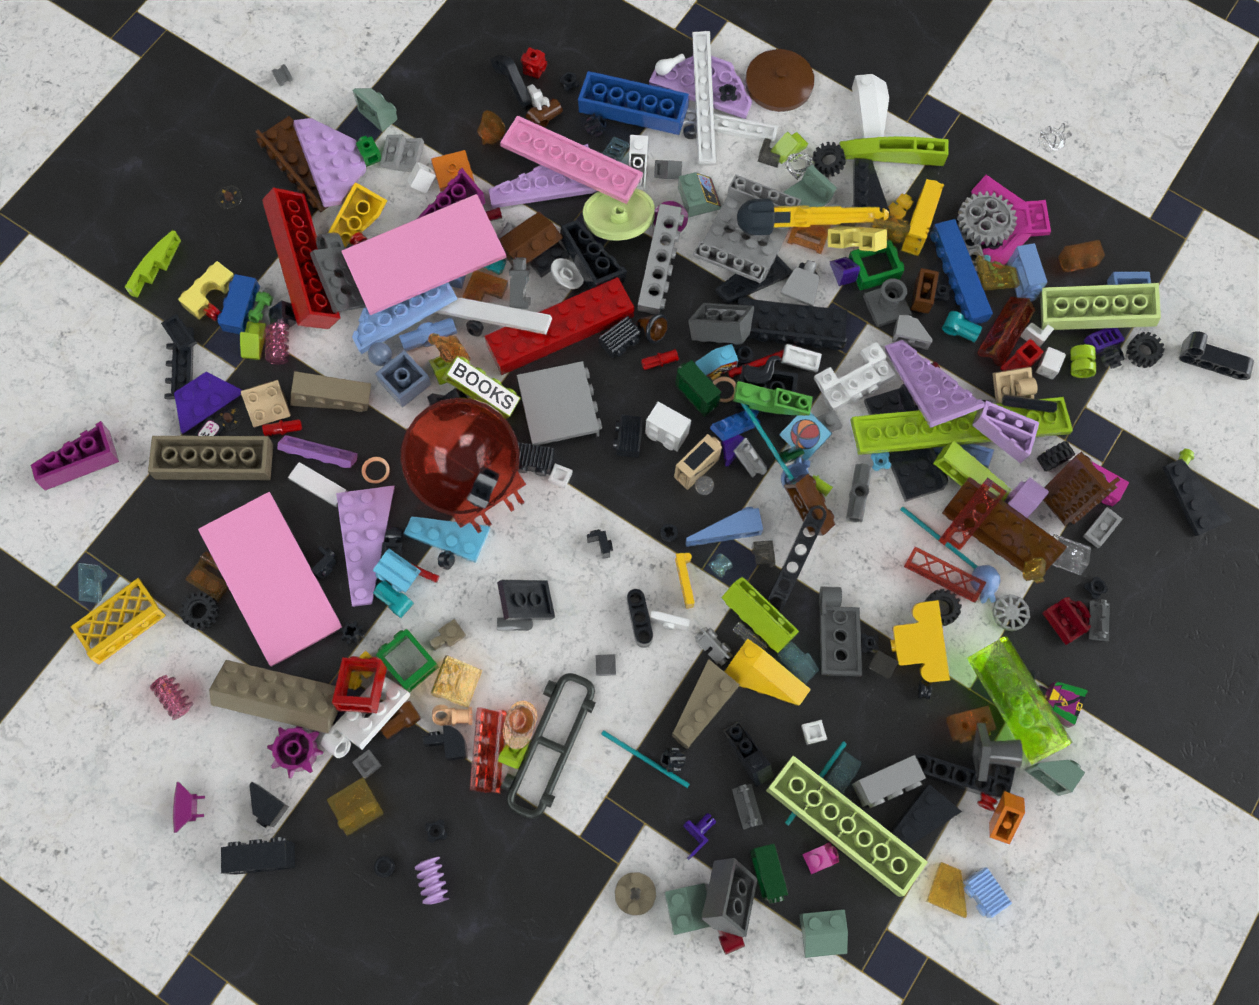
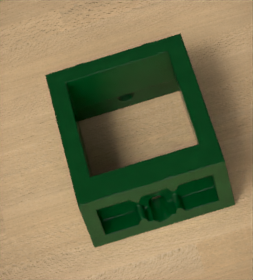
M692 360L687 364L685 362L677 368L675 386L705 417L718 407L721 391Z
M775 843L750 850L763 901L768 900L769 904L784 901L783 896L788 895Z

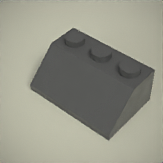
M703 303L688 320L692 340L743 344L750 335L754 306Z
M735 858L714 861L702 919L713 929L746 937L757 878Z

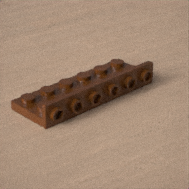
M288 116L264 133L256 130L255 132L258 137L256 141L261 148L265 147L267 149L268 156L272 160L275 159L277 161V166L282 172L285 171L287 173L289 181L292 184L296 183L298 191L308 197L307 201L313 209L317 208L320 213L328 207L323 206L294 128V120Z
M1081 451L1044 487L1049 493L1043 501L1064 526L1070 522L1074 525L1111 492L1118 487L1115 484L1120 479L1117 477L1109 483L1105 475L1093 465L1092 460Z
M971 477L966 480L942 511V514L949 520L956 523L965 532L971 534L980 543L989 547L995 554L1004 558L1013 567L1019 569L1035 582L1041 579L1042 575L1067 548V546Z

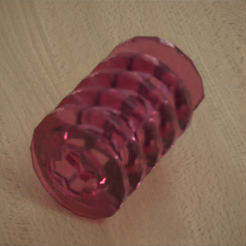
M272 323L265 328V359L271 364H285L289 362L286 359L289 357V352H287L289 350V345H287L289 339L286 338L289 336L287 331L289 330L288 324Z
M164 675L151 684L150 690L155 691V697L159 698L163 708L168 710V715L172 717V720H176L185 715L194 703H186L189 699L188 695L181 697L185 690L177 691L180 683L172 684L176 680L175 677L168 678L167 675Z

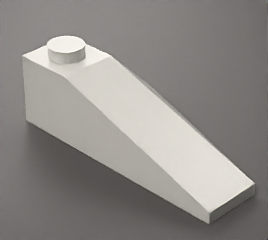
M873 74L857 75L853 82L852 91L862 137H884L889 102L886 82Z

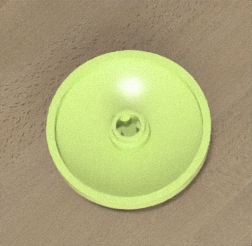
M637 188L627 204L598 191L584 205V223L591 233L600 238L627 240L639 236L652 225L655 218V206L651 197Z

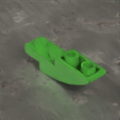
M740 381L735 386L733 401L749 405L750 409L785 415H810L811 396L780 388L771 390Z

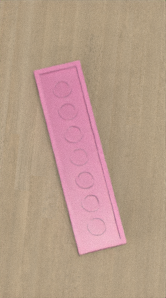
M520 116L515 118L500 142L501 147L625 204H627L643 177V172Z

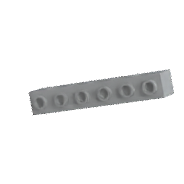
M660 204L639 297L638 311L658 314L660 309L664 310L666 299L663 298L664 292H668L669 282H667L668 275L671 276L673 265H670L671 259H675L677 248H674V244L679 242L680 231H678V226H682L684 215H681L680 207ZM670 224L673 227L668 229L665 225ZM662 241H668L669 244H668V245H662L661 242H662ZM663 257L666 260L664 262H659L657 259ZM655 274H660L662 278L656 279L653 276ZM651 291H657L659 294L656 296H652L649 293Z

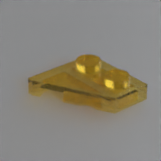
M977 256L975 259L983 290L1017 288L1020 285L1016 268L1008 265L1005 266L997 261H993V263L983 259V256Z
M939 862L926 902L966 918L967 911L961 870Z

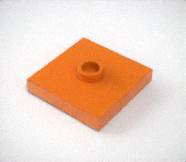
M465 150L431 158L440 192L445 190L448 183L458 175L461 168L474 181Z

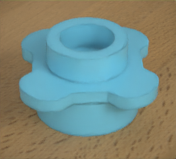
M889 452L873 453L871 455L874 463L872 466L873 470L879 471L880 469H889L891 467L888 458L890 456Z

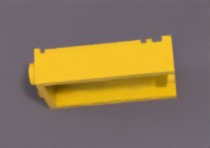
M926 180L918 198L901 251L919 256L926 241L944 184L935 180Z

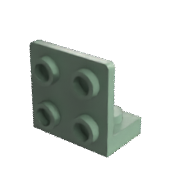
M811 165L806 169L802 180L785 190L784 193L801 199L800 205L823 207L831 201L837 187Z

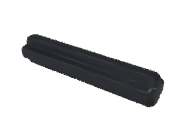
M1004 395L1002 397V405L1051 413L1057 411V403L1053 401Z

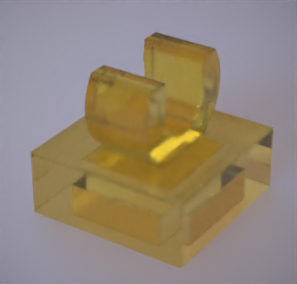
M1043 557L1025 562L1022 577L1026 581L1044 582L1042 577L1046 574V561Z

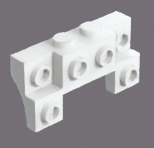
M877 342L861 350L860 354L866 364L838 379L830 367L814 376V380L820 388L830 411H836L852 401L856 403L863 398V395L876 392L879 386L894 379L896 374L886 361L887 356Z

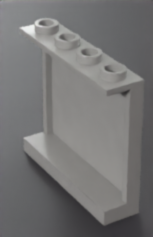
M583 361L517 375L532 445L540 446L541 444L596 433L597 437L599 436L602 424L600 418H596L595 412H598L597 403L592 401L591 395H594L592 384L588 385L587 379L590 378L588 367L584 368Z

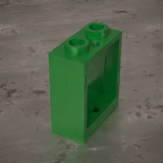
M891 240L887 241V248L875 252L857 249L850 251L848 257L860 266V272L856 279L860 291L882 285L888 279L899 280L904 272V264L899 260L897 248L893 246ZM886 252L893 270L868 277L861 259Z
M405 629L404 631L400 630L397 632L389 644H383L375 655L383 661L391 674L410 693L440 667L410 631ZM408 638L428 662L404 681L386 660L385 656Z

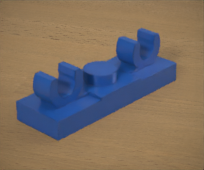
M751 409L752 413L756 418L759 411ZM742 411L713 423L710 429L722 441H725L755 428V425L747 412Z

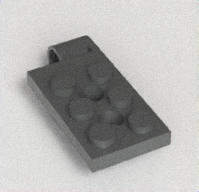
M336 232L319 234L316 238L318 250H313L310 255L333 312L364 308L366 305L342 254V250H345L340 235ZM334 271L340 274L341 279L335 276ZM341 288L346 290L347 295L341 292Z
M821 586L819 591L821 675L861 677L860 607H840L842 603L841 587ZM835 633H844L845 640H837L835 637ZM843 651L846 659L843 661L838 660L836 652Z

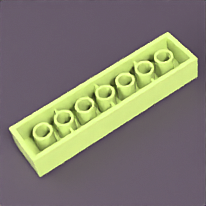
M794 756L788 760L766 790L898 897L905 896L928 863Z

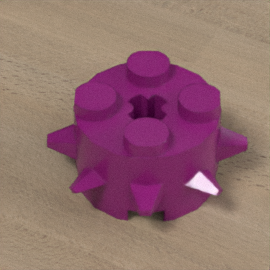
M299 726L286 730L279 727V736L275 738L273 744L267 746V749L272 751V755L275 758L271 768L283 767L287 769L288 778L292 779L295 772L304 770L309 773L313 772L312 766L317 756L323 755V751L318 749L316 741L320 733L318 731L307 733L303 730V727ZM298 747V752L293 753L292 750Z

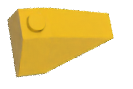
M355 182L328 233H338L346 248L355 233H362L380 216L388 200Z
M749 639L746 640L725 670V673L735 680L740 687L748 688L761 694H767L798 706L811 690L766 651Z

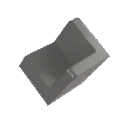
M655 160L654 178L678 179L682 175V161Z

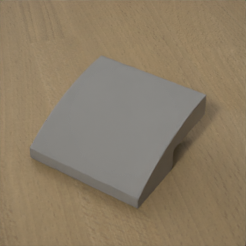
M403 134L387 135L380 166L396 171L412 172L416 162L420 163L424 146L423 139L405 138Z

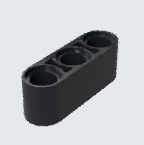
M632 589L627 595V607L634 639L639 647L646 648L652 643L653 631L645 595L639 589ZM632 596H639L641 601L633 603L630 598ZM641 614L645 617V620L637 622L634 617ZM646 633L649 639L641 641L638 636Z

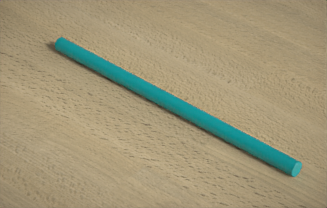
M741 403L789 480H794L791 472L748 405Z
M902 507L900 509L973 569L978 567L906 508Z
M603 730L601 733L604 737L686 788L690 785V783L672 772H667V769Z
M844 741L819 774L822 779L847 745ZM792 812L785 822L788 826L796 814Z

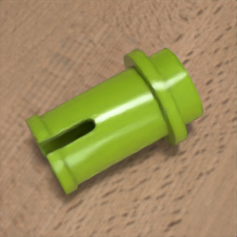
M1184 448L1183 451L1179 452L1178 460L1183 459L1187 465H1189L1191 460H1194V452L1192 450Z
M813 475L817 490L827 496L833 486L821 480L819 475Z

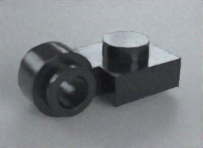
M399 527L387 528L385 539L389 540V542H382L381 558L388 549L402 557L403 544L397 542L403 539V529H399Z

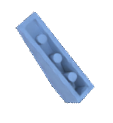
M745 507L742 511H738L687 537L686 547L761 535L763 526L759 508Z

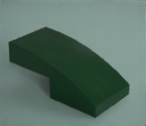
M793 446L778 454L786 465L796 460V458H801L805 453L803 449Z

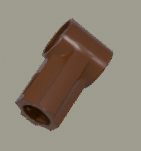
M552 99L549 101V107L543 105L541 106L542 110H538L537 107L531 108L526 114V119L545 128L551 119L562 113V107L557 99Z
M407 701L380 730L386 739H389L405 727L409 728L421 719V716L412 702Z

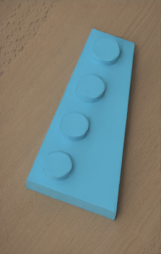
M411 516L404 535L440 550H449L453 555L476 563L491 528L484 525Z

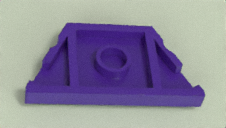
M206 371L174 392L181 433L184 434L242 395L241 389Z

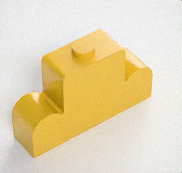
M939 600L916 603L911 609V614L917 622L894 625L892 627L894 640H890L891 650L896 652L897 663L901 666L923 663L920 667V675L924 680L928 682L948 681L950 677Z

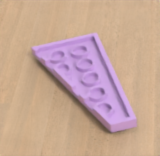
M542 165L534 168L533 171L527 174L518 175L519 177L512 181H505L489 189L492 208L597 192L595 189Z
M903 340L885 346V352L930 428L985 407L981 399L977 400L973 397L969 390H964L960 387L956 380L940 368H935L931 365L927 358H922L915 349Z
M394 486L336 493L352 607L369 605L373 602V592L377 580L373 569L381 559L382 542L385 539Z

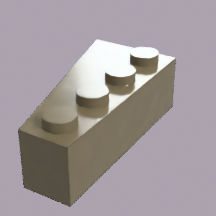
M294 371L290 406L347 409L357 412L367 411L371 383Z
M709 659L672 734V738L685 749L691 746L740 686Z

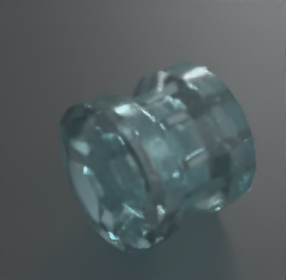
M721 553L716 556L715 561H711L708 564L710 569L721 578H723L727 570L733 567L731 561Z

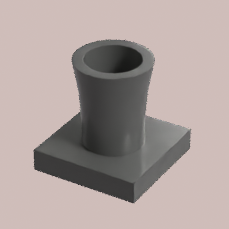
M888 279L882 284L881 288L864 293L863 295L877 328L896 322L899 315L911 316L912 314L905 300L907 288L898 279Z
M977 723L972 757L978 781H987L989 764L1021 768L1023 756L1021 740L990 741L985 723Z

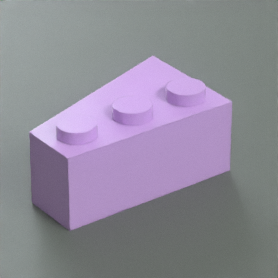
M985 401V407L977 410L972 426L1019 463H1022L1031 454L1039 422Z
M1029 477L1026 482L1021 481L1009 493L1005 502L1028 518L1049 491Z

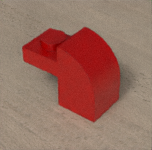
M1029 339L1000 369L1007 371L1031 367L1042 356L1044 351L1032 339Z

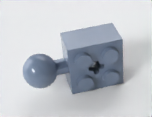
M382 342L374 343L368 350V358L372 364L384 366L375 373L378 382L403 408L431 385L429 376L405 350L394 359H391L392 351L387 344Z

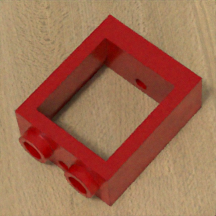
M357 656L342 658L332 699V704L338 711L377 713L387 670L383 661L376 657L362 659ZM352 671L376 672L370 697L347 696Z

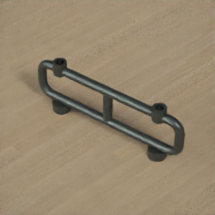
M574 673L562 675L557 683L551 680L548 681L543 695L550 697L516 776L507 773L501 789L508 791L506 801L509 809L525 818H538L543 814L546 807L551 808L555 799L552 793L587 712L592 713L596 702L593 701L595 695L594 685L588 679ZM573 681L586 687L587 694L563 746L542 735L565 683ZM538 744L561 754L538 807L531 811L517 805L514 799Z

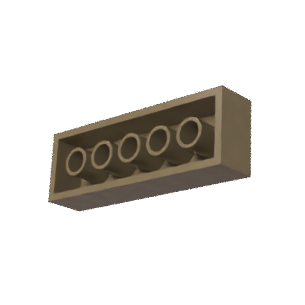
M152 436L148 473L154 479L270 480L273 443L268 436Z
M225 660L209 689L212 706L324 733H329L339 712L332 704L336 687L334 685L230 660Z

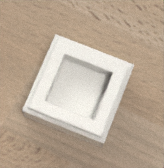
M555 463L548 482L566 489L573 470Z
M822 720L801 725L807 745L827 740Z

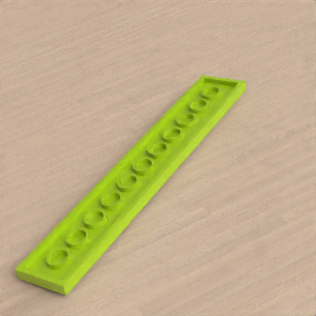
M1064 397L1039 399L1056 402L1057 411L1054 413L994 403L1039 422L1035 437L1065 435L1073 432ZM920 410L855 416L850 419L858 455L944 447L952 441L959 445L993 442L972 426L977 410L931 428Z

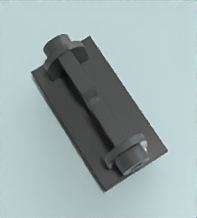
M1100 599L1099 602L1090 601L1089 612L1091 617L1089 618V625H1091V628L1089 629V639L1109 642L1110 603H1107V600Z
M752 784L733 788L732 792L742 828L747 829L762 825Z

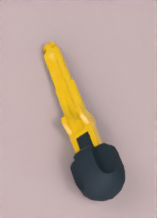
M752 199L742 204L739 208L737 222L740 229L746 234L770 235L773 232V227L879 222L881 217L885 221L889 218V211L882 208V212H880V207L774 206L771 199Z

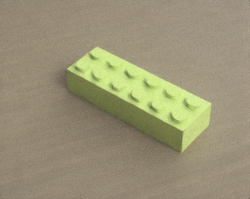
M1159 283L1042 288L1040 295L1042 330L1047 325H1050L1054 330L1154 327L1158 325L1161 319Z

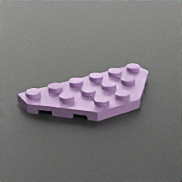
M693 56L676 64L667 75L661 76L654 70L649 85L688 93L689 100L695 102ZM711 56L713 108L746 119L752 105V100L745 92L741 79L737 77L734 66L731 62ZM726 84L735 86L737 100L721 101L719 88Z
M312 118L294 120V128L323 206L342 205L354 183H357L359 178L366 172V165L356 146V140Z

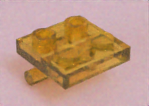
M889 215V218L886 220H882V217L880 219L874 218L870 228L887 229V239L891 240L892 243H900L908 235L910 225H908L906 220L896 219V216Z
M445 655L431 694L434 697H441L468 708L483 670Z
M363 777L327 799L338 820L337 823L340 829L344 830L346 836H349L384 814Z

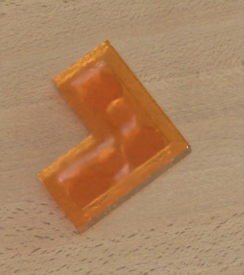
M476 270L472 273L462 298L482 302L484 295L487 294L502 299L509 284L508 280Z

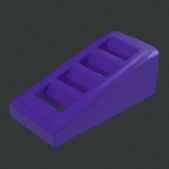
M1105 328L1087 336L1084 342L1086 345L1094 346L1096 354L1104 351V348L1115 346L1125 339L1118 328ZM1112 331L1114 332V334L1116 335V337H1117L1118 339H1115V337H1114L1113 334L1111 333Z

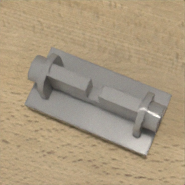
M744 438L733 452L752 477L757 473L765 474L767 466L747 438Z
M702 628L703 634L699 632L695 636L696 642L704 651L712 647L713 650L708 655L716 664L724 665L727 662L725 657L729 659L733 656L730 653V647L717 639L718 635L713 629Z

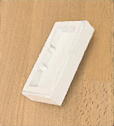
M786 344L781 363L816 373L818 372L822 354Z
M654 610L650 616V622L661 624L663 628L670 630L678 628L688 631L690 620L687 618Z

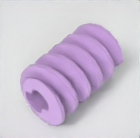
M440 857L424 860L415 866V870L422 871L417 875V878L424 879L419 883V887L425 888L421 891V895L427 896V898L422 900L423 904L431 905L449 899L443 898V895L448 890L441 889L446 884V881H439V878L444 873L437 872L442 865L435 864Z

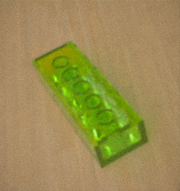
M1007 636L998 639L967 657L968 662L1016 740H1021L1022 750L1031 765L1073 743Z

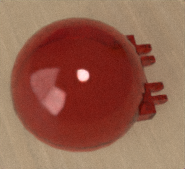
M456 397L436 402L425 408L414 418L406 430L401 445V465L403 475L411 491L421 502L436 511L453 516L460 528L471 522L478 534L482 530L475 521V518L481 515L485 524L488 527L491 526L492 523L485 512L502 500L511 512L515 510L513 504L507 498L514 493L519 504L523 505L525 503L518 493V490L524 487L526 483L518 472L520 452L517 438L511 425L500 412L481 401ZM481 466L500 474L486 509L476 507L467 500Z

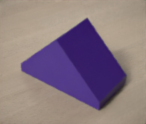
M848 257L830 261V266L838 286L856 282L860 272L859 265Z
M736 435L722 441L725 466H729L737 457L733 451L743 441L744 438L741 435Z

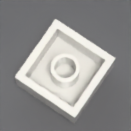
M657 402L646 420L645 434L651 440H658L663 443L667 449H674L678 452L689 434L691 420Z

